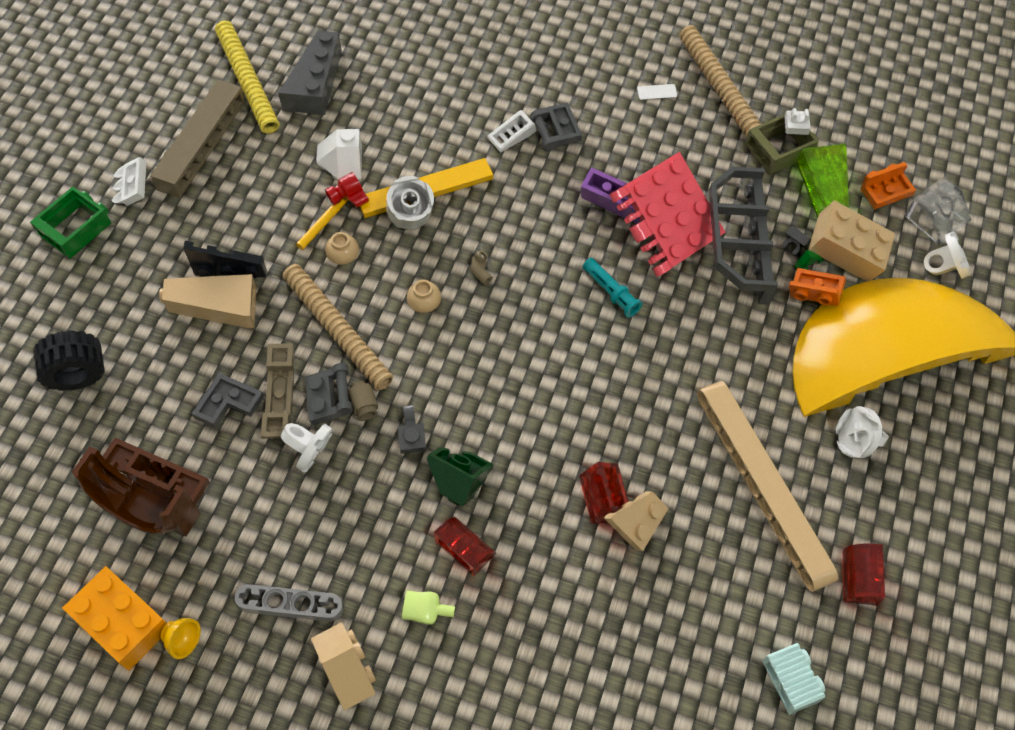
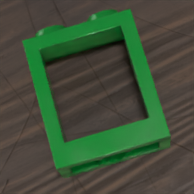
M73 186L30 221L37 235L68 259H71L112 224L107 215L109 211L102 203H95L87 192H80ZM79 207L92 215L90 219L67 238L54 229Z

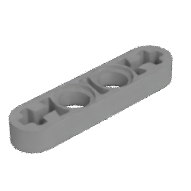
M252 584L241 586L235 593L237 606L247 613L331 622L338 620L344 611L340 597L333 593ZM248 593H251L254 598L262 599V607H260L261 604L258 600H249L248 604H246L242 597H247ZM274 595H281L283 597V603L278 608H270L268 606L269 599ZM301 598H308L311 601L310 607L305 611H298L295 608L296 602ZM316 599H319L320 606H329L330 602L333 601L335 607H337V609H332L329 614L325 608L317 607L318 612L314 613L316 610Z

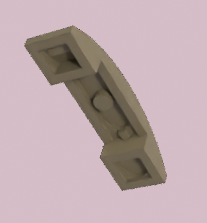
M293 343L268 344L266 361L268 376L265 413H262V439L281 438V433L285 426L291 423L294 392Z

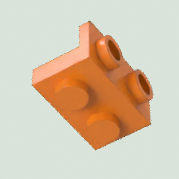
M906 162L891 164L885 169L872 171L865 176L860 190L874 210L914 195L916 189L904 174L908 166Z
M797 268L794 280L789 283L790 297L800 301L810 300L822 305L838 306L846 283V276Z

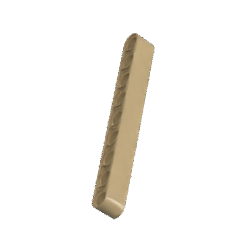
M719 381L699 389L697 395L702 408L807 589L814 592L838 581V573L834 564L725 382Z

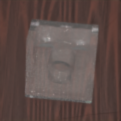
M945 176L915 197L904 215L938 245L946 241L945 234L953 231L958 232L971 221L962 190Z

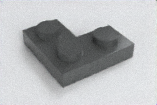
M218 373L192 412V416L216 428L229 407L252 417L264 398V394L260 390Z

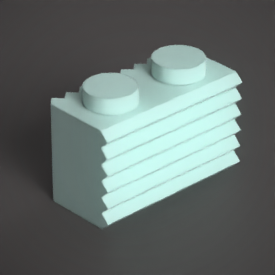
M798 643L771 653L763 659L762 662L789 715L817 704L825 698L824 683L819 676H814L810 666L811 659L805 649H800Z

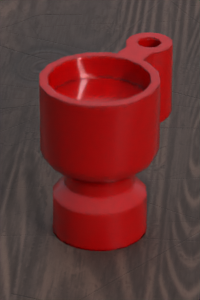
M353 172L340 178L337 186H330L325 189V193L333 206L340 203L343 198L348 199L356 208L369 202L367 195Z

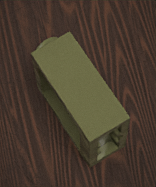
M785 114L749 129L745 145L769 175L814 156L819 143L817 136L811 130L809 135L790 134L800 147L780 155L767 139L786 131Z

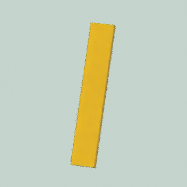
M486 158L419 177V179L426 182L431 187L434 197L493 180V173ZM391 186L366 193L369 202L360 206L364 219L387 212L386 199Z

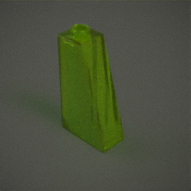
M846 144L802 149L797 166L817 219L819 213L834 200L849 208Z

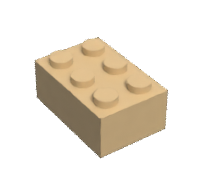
M834 200L819 213L808 250L865 281H871L886 270L895 233Z

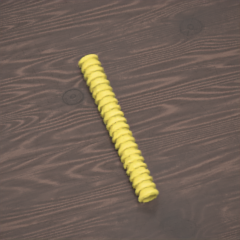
M221 21L215 26V32L234 70L236 78L261 131L266 134L273 133L280 126L275 112L268 101L233 24L229 21Z

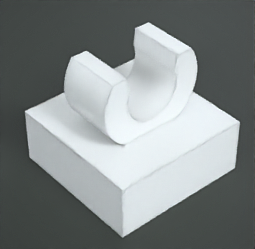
M793 108L791 111H786L784 116L786 134L809 135L811 129L809 110L796 111V108Z

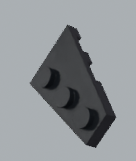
M186 240L184 242V252L196 276L252 274L253 278H266L267 269L263 256L234 250L230 253H224L216 250L217 247L207 245V249L194 247V242Z

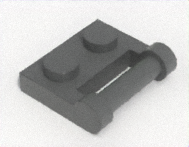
M568 102L537 109L531 113L530 117L532 122L536 123L545 151H551L557 146L582 141V133ZM549 118L556 136H550L544 119Z
M337 363L331 369L305 377L309 422L313 425L352 413L353 409L352 403L349 402L346 377L349 373L347 364ZM335 379L337 380L339 403H337V405L335 404L333 380Z

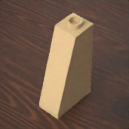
M252 274L164 279L163 288L159 290L160 302L164 303L168 312L249 329L255 328L257 287Z

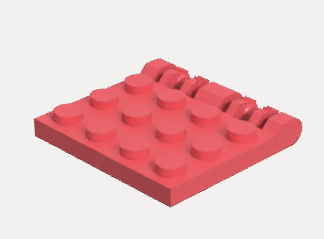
M680 152L609 194L614 203L625 196L628 197L627 200L616 206L619 211L628 208L630 204L634 207L636 212L626 216L624 221L628 224L636 218H640L641 221L630 227L629 230L637 243L649 236L651 237V241L640 247L642 252L649 251L653 246L657 247L659 253L650 257L648 260L649 264L652 265L662 258L664 259V261L652 268L656 277L666 273L675 265L713 241L710 204ZM719 221L721 236L726 232Z

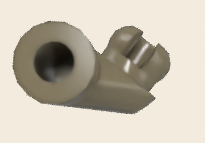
M480 250L472 257L470 271L484 285H488L493 279L485 270L488 255Z

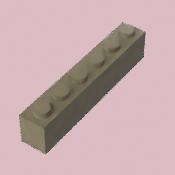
M218 79L214 86L209 89L205 99L199 103L197 110L188 119L184 129L176 136L170 149L164 153L158 166L153 169L151 179L157 191L177 198L182 197L245 104V98L240 86Z

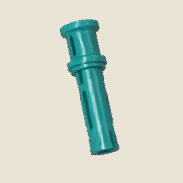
M591 257L584 262L582 269L610 295L611 302L617 304L624 311V315L627 318L638 313L643 302L640 299H635L629 293L627 286L620 285L594 258Z

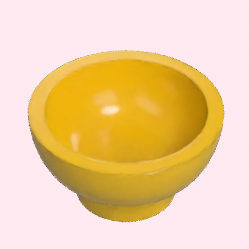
M181 618L168 622L161 631V640L164 642L167 653L175 659H183L190 655L200 639V624L191 618Z

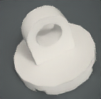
M954 231L945 234L947 246L929 252L924 258V266L932 275H941L957 269L962 279L971 276L964 250L959 245V238ZM934 258H943L941 267L932 268L930 266Z
M856 406L853 409L846 410L840 417L836 427V434L839 439L837 445L843 454L851 458H866L870 456L878 446L883 447L889 438L882 431L879 416L875 411L867 407Z
M289 423L285 426L281 433V439L302 454L297 462V469L305 473L315 463L313 460L320 452L322 453L332 436L333 430L331 427L324 424L314 435L297 424Z

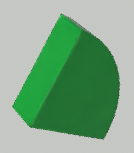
M807 250L794 267L796 270L797 268L809 270L807 266L816 261L820 264L825 259Z

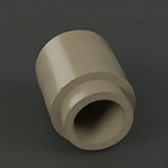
M364 381L353 383L348 390L349 401L352 403L354 415L360 421L376 417L378 414V404L371 384Z

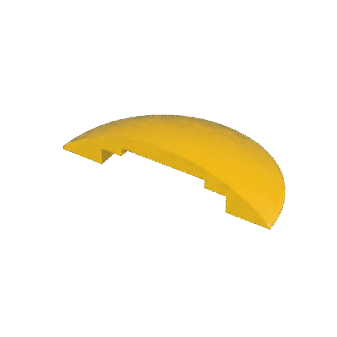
M885 278L862 282L844 289L838 306L821 305L806 322L797 341L793 357L792 374L796 398L803 417L850 404L856 394L876 389L881 383L966 358L968 361L980 358L984 365L1015 356V332L1003 319L984 304L962 292L941 284L910 278Z

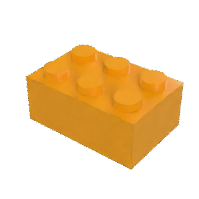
M107 566L62 607L65 612L128 671L161 639V631L167 624Z

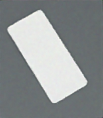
M675 84L637 87L640 100L677 97Z

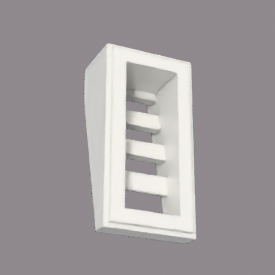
M520 110L487 135V138L501 153L534 134L536 127L530 118ZM513 128H515L517 131L515 134L512 131ZM507 132L511 137L507 138L504 134ZM500 136L504 142L501 144L496 139L497 137Z

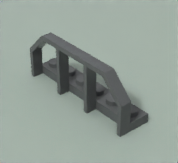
M731 167L715 180L709 189L715 269L740 290L754 291L755 295H758L759 304L768 305L778 286V281H773L770 251L773 247V241H769L766 216L769 206H765L762 184L765 168ZM731 178L751 179L750 183L746 184L744 196L748 198L747 205L717 203L716 191ZM719 214L745 215L750 217L748 234L752 236V240L721 238ZM722 249L750 250V254L754 255L752 273L756 275V280H746L722 260Z

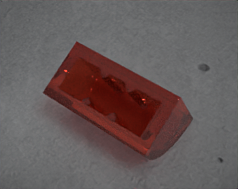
M597 462L579 475L591 524L606 523L607 521L604 517L607 514L617 512L622 509V505L628 502L618 464Z
M457 517L448 519L434 531L435 542L473 576L496 555V552Z
M864 543L844 548L842 550L844 602L877 606L885 598L883 544Z

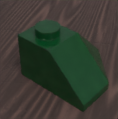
M439 447L427 456V461L439 492L447 497L451 503L464 506L474 498L494 464L472 452L462 451L461 454H449L450 450L448 448Z

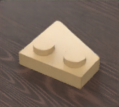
M646 491L637 496L634 501H629L622 505V509L617 512L607 514L604 519L636 551H643L669 508L654 492Z

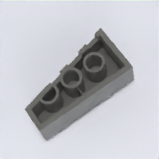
M319 30L316 32L278 92L282 111L326 114L342 52L339 32Z

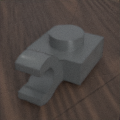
M413 406L403 407L405 426H398L401 454L427 451L423 423H415Z

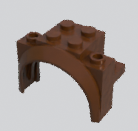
M114 438L103 456L97 449L89 446L72 471L88 497L121 522L151 534L174 531L187 537L201 514L196 504L210 483L208 478L118 438Z

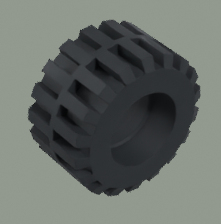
M75 330L60 331L40 339L38 344L34 346L33 352L37 380L41 382L42 386L49 389H57L59 391L82 389L95 384L105 373L100 340L90 333L86 334L84 331L77 332Z

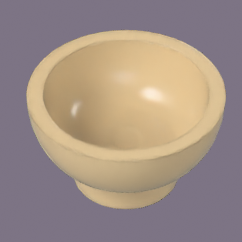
M337 232L328 240L325 253L327 258L335 264H348L357 258L359 245L351 235Z
M428 280L417 281L407 292L408 305L411 309L420 313L433 311L441 302L439 288Z

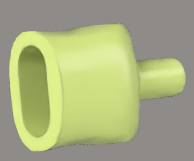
M406 591L402 620L432 625L435 623L438 615L454 617L455 606L440 604L437 593Z

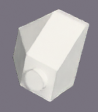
M337 129L317 145V166L322 170L326 169L337 181L353 172L359 182H362L360 130Z

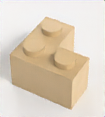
M341 622L311 638L320 662L344 711L376 694L371 684L376 679L370 666L363 667L360 661L366 657L352 629L346 631Z

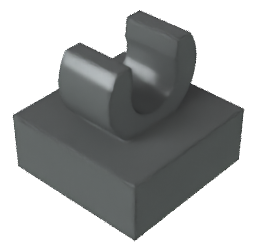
M791 225L786 231L789 238L783 242L782 246L787 249L790 244H796L792 254L797 256L800 254L802 247L808 250L811 239Z

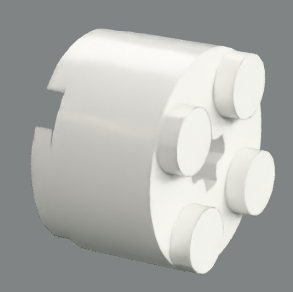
M404 176L397 179L387 193L386 211L389 219L397 228L416 229L423 226L429 221L434 204L433 191L426 182L421 181L418 177Z

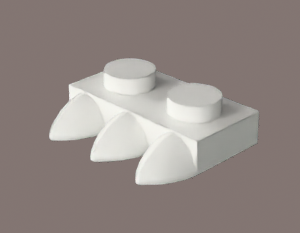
M138 157L121 166L113 175L120 180L112 188L119 191L113 197L112 202L129 206L144 198L146 161Z

